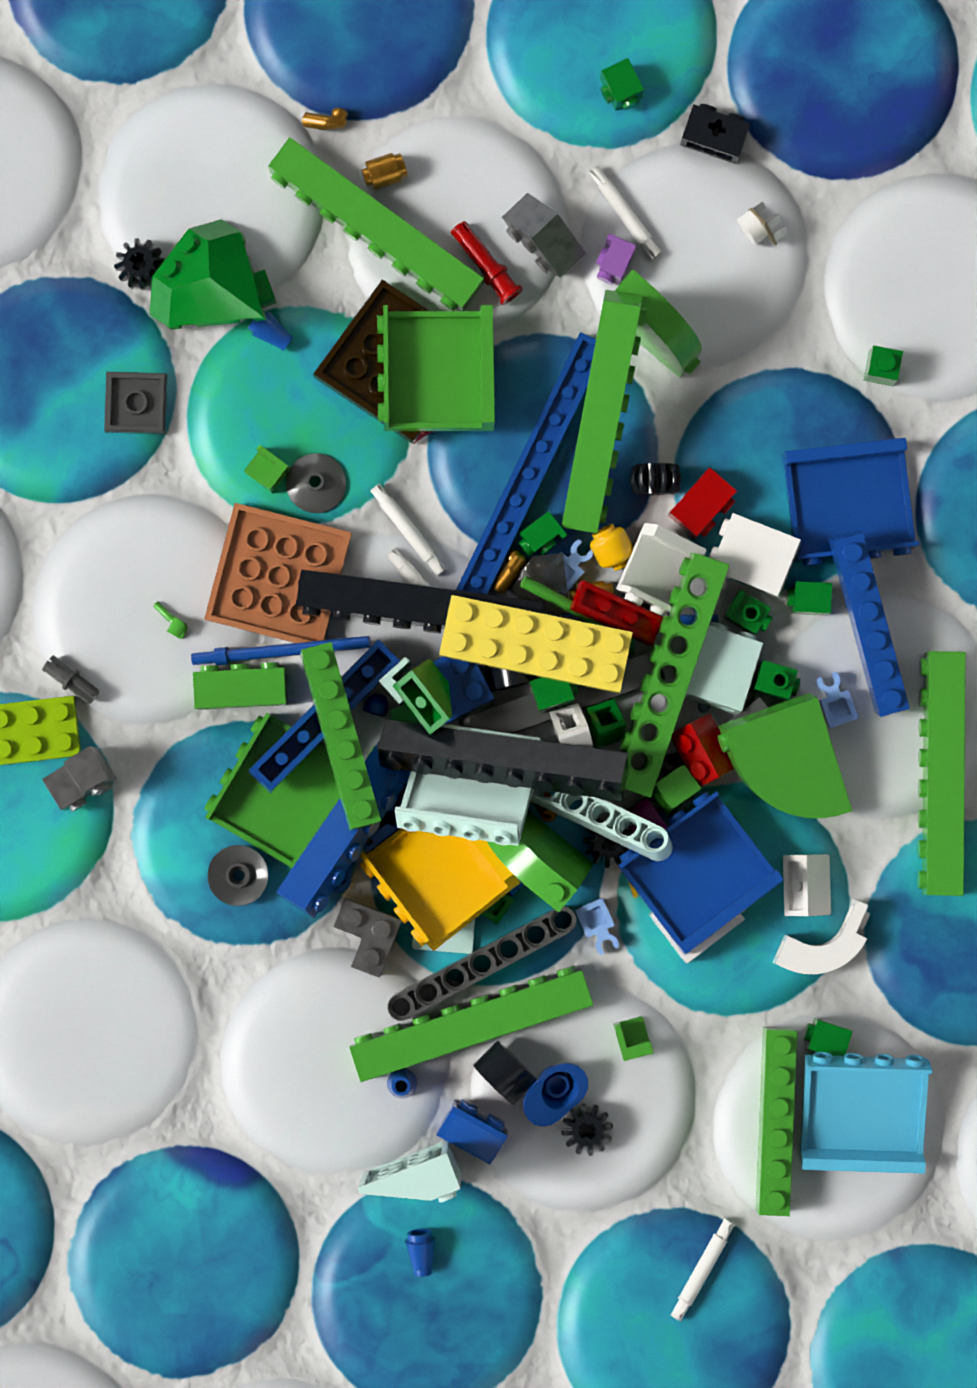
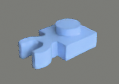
M580 540L573 543L569 557L561 552L542 574L544 579L564 595L584 573L578 565L588 562L593 556L592 550L585 556L578 555L577 548L582 543Z
M837 672L831 673L833 678L832 686L824 685L821 677L816 679L817 687L826 694V698L819 700L829 729L859 718L849 690L839 691L838 687L841 680Z
M602 897L575 909L586 937L596 935L595 947L600 955L604 954L601 947L604 940H611L615 949L619 947L617 938L609 934L607 930L615 926Z

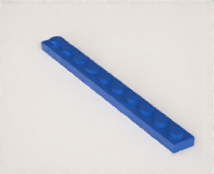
M582 332L579 333L456 588L457 591L488 595L587 389L596 339Z

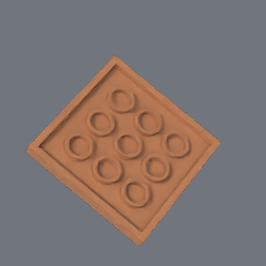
M234 503L204 620L292 643L325 640L331 614L321 613L320 617H310L302 615L303 610H298L296 607L300 573L302 569L342 575L352 532Z

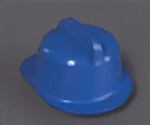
M571 1063L551 1065L545 1068L539 1074L537 1081L526 1092L523 1109L527 1119L534 1125L545 1127L553 1125L563 1118L586 1095L588 1078L585 1071L578 1065Z

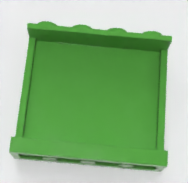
M383 305V315H377V334H383V345H377L378 363H384V374H378V392H384V403H378V422H384V431H494L493 305H481L480 311H388V305Z
M266 712L264 718L259 715L252 725L250 731L254 735L249 743L243 742L235 755L239 760L233 770L228 768L219 783L223 787L218 796L212 794L204 807V810L208 812L205 818L215 822L292 869L340 799L327 749L322 744H319L271 794L249 773V769L291 728V726Z

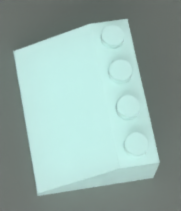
M442 1141L365 1171L358 1190L360 1194L429 1201L438 1198L439 1202H444L457 1196V1190L461 1189L462 1172L451 1143Z

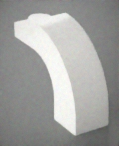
M853 900L839 932L831 940L823 944L808 945L784 935L772 963L801 974H822L842 967L858 954L867 938L856 932L858 928L863 930L870 915V913L866 912L868 905L858 900Z

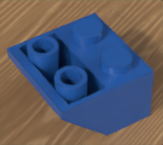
M462 1099L460 1103L454 1100L436 1136L490 1165L508 1137V1129L505 1128V1122L492 1114H489L486 1118L477 1113L478 1107L465 1099Z

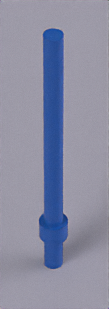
M370 636L230 650L228 647L214 648V651L192 653L191 662L192 665L215 663L221 666L229 665L231 661L300 655L302 649L332 642L334 651L364 649L371 647Z

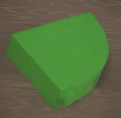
M632 270L614 291L642 296L641 307L647 308L644 326H637L635 336L641 337L640 345L679 378L685 372L691 375L701 363L698 359L702 351L700 340L679 312L635 270Z
M807 693L719 725L721 734L717 737L724 753L727 752L732 766L743 783L769 805L790 815L804 818L835 817L852 811L816 696Z
M529 810L526 815L519 846L499 845L495 842L487 841L501 862L525 886L557 912L561 911L578 890L594 865L590 859Z

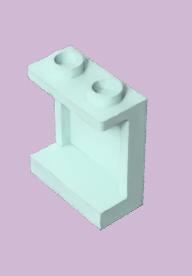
M710 622L685 698L737 715L743 710L763 643L756 641V636L741 631L739 634L727 631L728 627L723 624Z

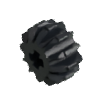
M135 238L134 247L131 248L125 242L123 247L127 252L116 253V257L122 261L114 264L116 271H122L118 278L121 282L128 280V287L131 289L139 282L140 289L146 290V282L150 281L152 284V276L165 260V258L159 257L162 253L160 247L152 249L153 243L151 240H147L142 246L140 239ZM140 259H143L146 263L145 268L140 266V270H137L134 263L137 260L140 263Z
M643 463L636 464L631 468L630 484L632 492L636 495H669L680 491L681 474L680 466L677 464Z
M601 818L596 819L598 823L603 822ZM587 829L588 832L595 835L594 839L583 838L584 843H593L594 847L585 850L586 855H590L595 851L598 853L594 857L593 863H599L602 856H604L605 868L610 867V857L614 858L617 866L621 864L622 861L618 854L626 852L623 849L624 846L615 842L613 850L608 851V847L603 849L601 843L604 841V837ZM629 829L622 834L629 836L633 834V831Z
M581 1103V1114H578L576 1109L572 1108L570 1113L574 1120L568 1117H564L562 1120L565 1125L571 1126V1128L561 1130L562 1136L573 1135L566 1141V1146L571 1147L577 1142L576 1154L580 1155L583 1147L587 1146L588 1155L592 1156L594 1152L593 1145L596 1144L600 1151L605 1149L600 1139L605 1141H611L612 1139L611 1135L603 1132L613 1129L612 1123H602L609 1115L605 1111L596 1116L599 1106L596 1104L592 1106L589 1113L587 1112L586 1103ZM584 1122L587 1125L593 1123L595 1125L592 1128L593 1135L589 1136L587 1133L581 1135L579 1131H582L580 1125Z

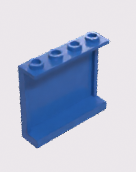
M906 438L785 451L782 456L792 536L800 539L802 542L795 562L803 561L804 566L822 564L821 559L833 558L828 538L855 530L864 533L870 559L881 558V552L893 551L894 556L912 554L911 549L918 547L919 541L915 540L905 451L907 450Z
M707 791L693 801L696 807L686 814L682 809L668 820L671 826L665 831L673 847L668 858L663 861H655L629 849L619 857L622 863L617 866L685 955L784 880L779 872L774 870L721 801L717 791L711 796ZM654 839L649 847L653 849L661 847L664 839Z

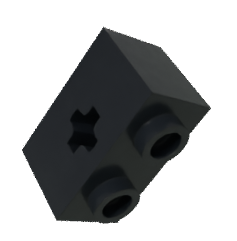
M693 104L680 146L737 164L751 123L745 122V118L738 114L729 113L727 116L718 113L715 107L708 104H700V106ZM714 127L720 128L717 137L712 135Z

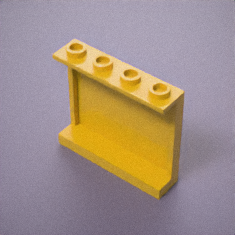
M400 828L366 855L362 851L360 855L364 860L360 864L362 869L370 879L376 876L381 883L377 886L380 893L387 901L392 898L397 904V907L393 910L404 924L410 921L415 928L411 931V934L421 946L427 944L433 951L521 883L496 856L487 841L482 840L470 841L462 837L438 836L434 833L423 831L410 832Z

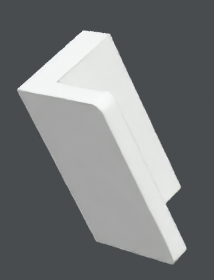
M783 855L784 915H830L829 855Z

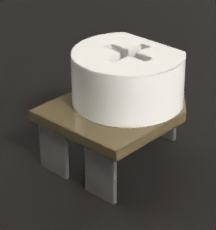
M761 201L755 207L748 209L737 221L743 233L753 245L758 244L767 237L776 246V241L785 236L788 231L783 226L772 234L771 229L782 222V219L777 214L766 222L759 215V213L766 209L764 202Z

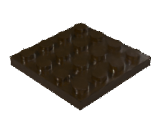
M383 279L313 373L315 379L376 420H378V403H384V392H378V374H384V363H378L377 345H383V334H377V315H383V305H388V311H429ZM422 431L394 432L413 444Z

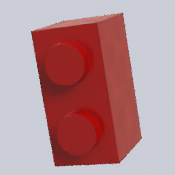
M709 467L669 512L668 516L692 538L696 539L699 534L705 537L716 525L712 519L719 512L725 515L736 501L732 497L737 491Z
M711 713L674 731L671 737L687 769L700 787L734 769L727 752L724 753L719 745L717 736L721 732Z

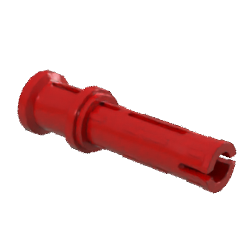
M466 221L459 223L451 230L450 234L459 242L484 275V283L487 286L490 285L501 298L499 302L502 306L514 300L523 291V287L516 285L508 275V268L503 264H498Z

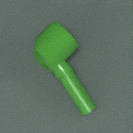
M159 601L156 602L153 607L167 621L171 622L167 632L182 639L188 630L187 624L171 614Z

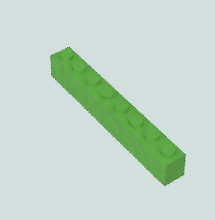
M288 138L268 165L269 171L272 174L270 178L277 185L284 189L286 186L296 191L295 197L307 206L311 203L320 209L319 214L328 222L333 224L336 220L345 227L343 232L355 241H358L360 238L369 244L367 249L376 257L382 259L385 256L393 262L391 266L398 273L405 277L407 274H410L417 279L415 284L428 294L433 291L441 297L440 302L449 310L455 311L458 309L459 311H465L484 285L483 277L292 138Z
M605 290L561 527L597 533L599 523L605 524L608 506L603 505L604 496H611L613 478H608L610 468L616 469L619 451L613 449L615 440L621 441L624 423L619 422L621 412L627 413L630 397L629 394H624L626 384H632L635 366L630 365L632 355L638 356L641 337L635 335L637 326H644L647 308L641 307L642 296Z
M928 651L924 653V658H920L919 675L924 676V688L919 690V706L924 707V719H919L918 726L919 737H923V749H919L918 753L919 767H923V779L918 781V796L923 798V810H918V827L923 828V840H918L917 845L918 858H922V871L918 870L917 887L922 889V895H964L966 652Z
M574 965L556 971L557 977L546 980L545 975L528 980L529 986L517 989L516 985L500 989V996L488 999L487 994L471 999L470 1006L460 1009L459 1005L455 1004L441 1009L442 1015L430 1018L429 1013L412 1019L413 1025L404 1028L398 1023L383 1028L384 1034L372 1037L371 1033L354 1038L355 1044L350 1045L349 1048L360 1082L593 1006L581 969L575 970Z

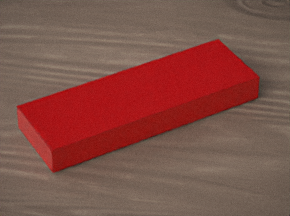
M584 580L579 582L570 610L607 627L633 632V639L648 646L654 644L663 619L662 616Z

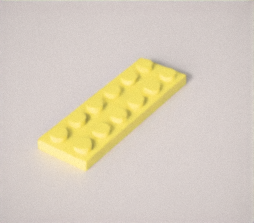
M451 595L439 656L620 693L633 632Z

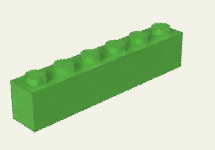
M332 642L302 649L300 653L349 831L380 823L381 818Z
M763 1027L755 1208L759 1215L790 1217L797 1030L794 1028Z

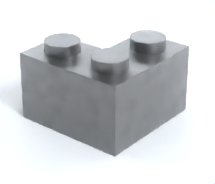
M529 193L525 194L502 216V219L508 226L506 229L507 234L516 243L521 241L531 254H536L538 258L535 262L546 274L551 271L561 278L586 254L559 214Z
M89 746L64 761V766L42 780L60 810L66 811L70 809L71 812H74L87 804L85 798L88 796H100L113 788L111 782L117 778L100 750Z
M344 898L334 928L362 938L351 967L380 978L402 920L349 898Z

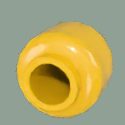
M609 524L600 528L597 533L592 534L594 539L590 542V548L602 568L613 567L614 571H617L627 565L634 546L623 527H615L613 524Z

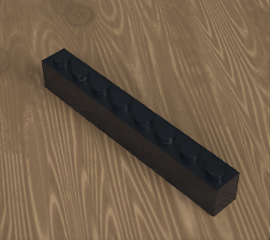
M301 569L296 607L298 610H303L302 615L310 617H320L321 613L333 614L332 619L340 621H350L351 617L363 618L362 623L369 625H381V621L393 622L394 628L409 630L411 625L423 626L424 632L440 634L441 629L445 628L451 595L537 613L543 612L544 602Z
M387 719L377 748L380 767L390 770H406L423 775L434 774L447 776L451 779L462 778L476 780L480 783L504 784L514 788H532L542 792L567 793L571 796L595 797L605 801H622L628 776V753L444 727L438 728L430 735L422 724Z

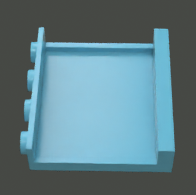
M827 1052L805 1055L799 1150L802 1170L925 1174L926 1161L923 1156L928 1080L929 1074H932L933 1071L929 1060L920 1055H908L906 1058H894L889 1054L863 1057L858 1053L832 1056Z

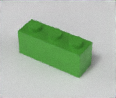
M279 662L261 663V669H249V664L230 665L231 670L219 671L218 665L200 666V672H193L194 709L288 705L286 669L284 667L279 668Z

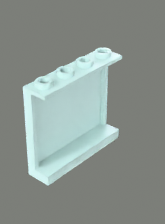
M447 724L441 726L444 728L541 741L538 737ZM411 771L401 807H395L397 828H403L410 832H429L438 836L462 837L470 841L482 840L495 842L499 845L519 846L533 789L525 787L514 788L490 782L480 783L476 780L462 778L451 779L447 776L434 774L423 775Z

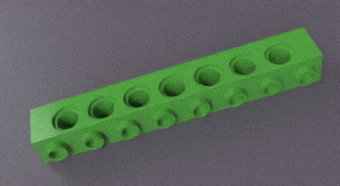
M690 553L689 558L684 557L681 563L679 574L683 576L679 587L674 586L669 603L673 604L670 615L663 617L659 629L663 636L660 644H655L652 649L649 661L653 662L650 674L645 673L641 681L640 690L643 691L640 703L635 702L632 708L630 719L634 721L630 732L625 731L620 744V748L624 749L623 753H628L626 790L650 798L652 796L729 564L697 553ZM695 578L701 579L704 583V591L698 596L694 595L690 590V584ZM686 607L691 608L695 614L693 622L688 625L684 624L680 619V613ZM676 636H680L685 642L683 651L675 654L670 647L672 639ZM670 665L675 670V677L672 681L665 683L661 679L660 673L663 667ZM661 694L665 698V706L660 711H654L651 707V699L655 695ZM651 723L655 727V735L650 740H644L641 736V729L645 724ZM641 752L646 757L645 765L640 769H634L631 765V758L634 754Z

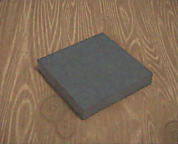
M106 372L104 432L166 435L167 373Z

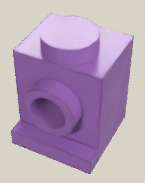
M609 233L605 244L609 249L603 247L596 264L600 265L597 278L607 284L613 285L614 282L621 284L635 253L636 245Z

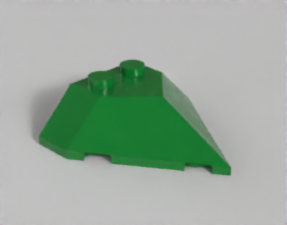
M222 219L189 228L152 276L149 314L171 330L181 329L183 325L192 324L202 327L240 323L241 319L253 318L255 321L266 320L265 312L259 302L258 297L260 294L251 260L246 253L244 234Z

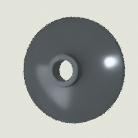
M313 453L305 455L293 463L287 474L286 489L291 501L301 510L308 513H324L333 509L343 498L346 489V478L343 469L337 461L327 455ZM319 477L321 484L318 487H312L310 485L311 478Z
M233 845L219 851L210 862L207 874L209 887L213 894L220 901L232 906H243L257 900L266 889L269 877L267 864L263 857L256 850L244 845ZM238 869L242 870L245 874L242 881L234 879V872Z

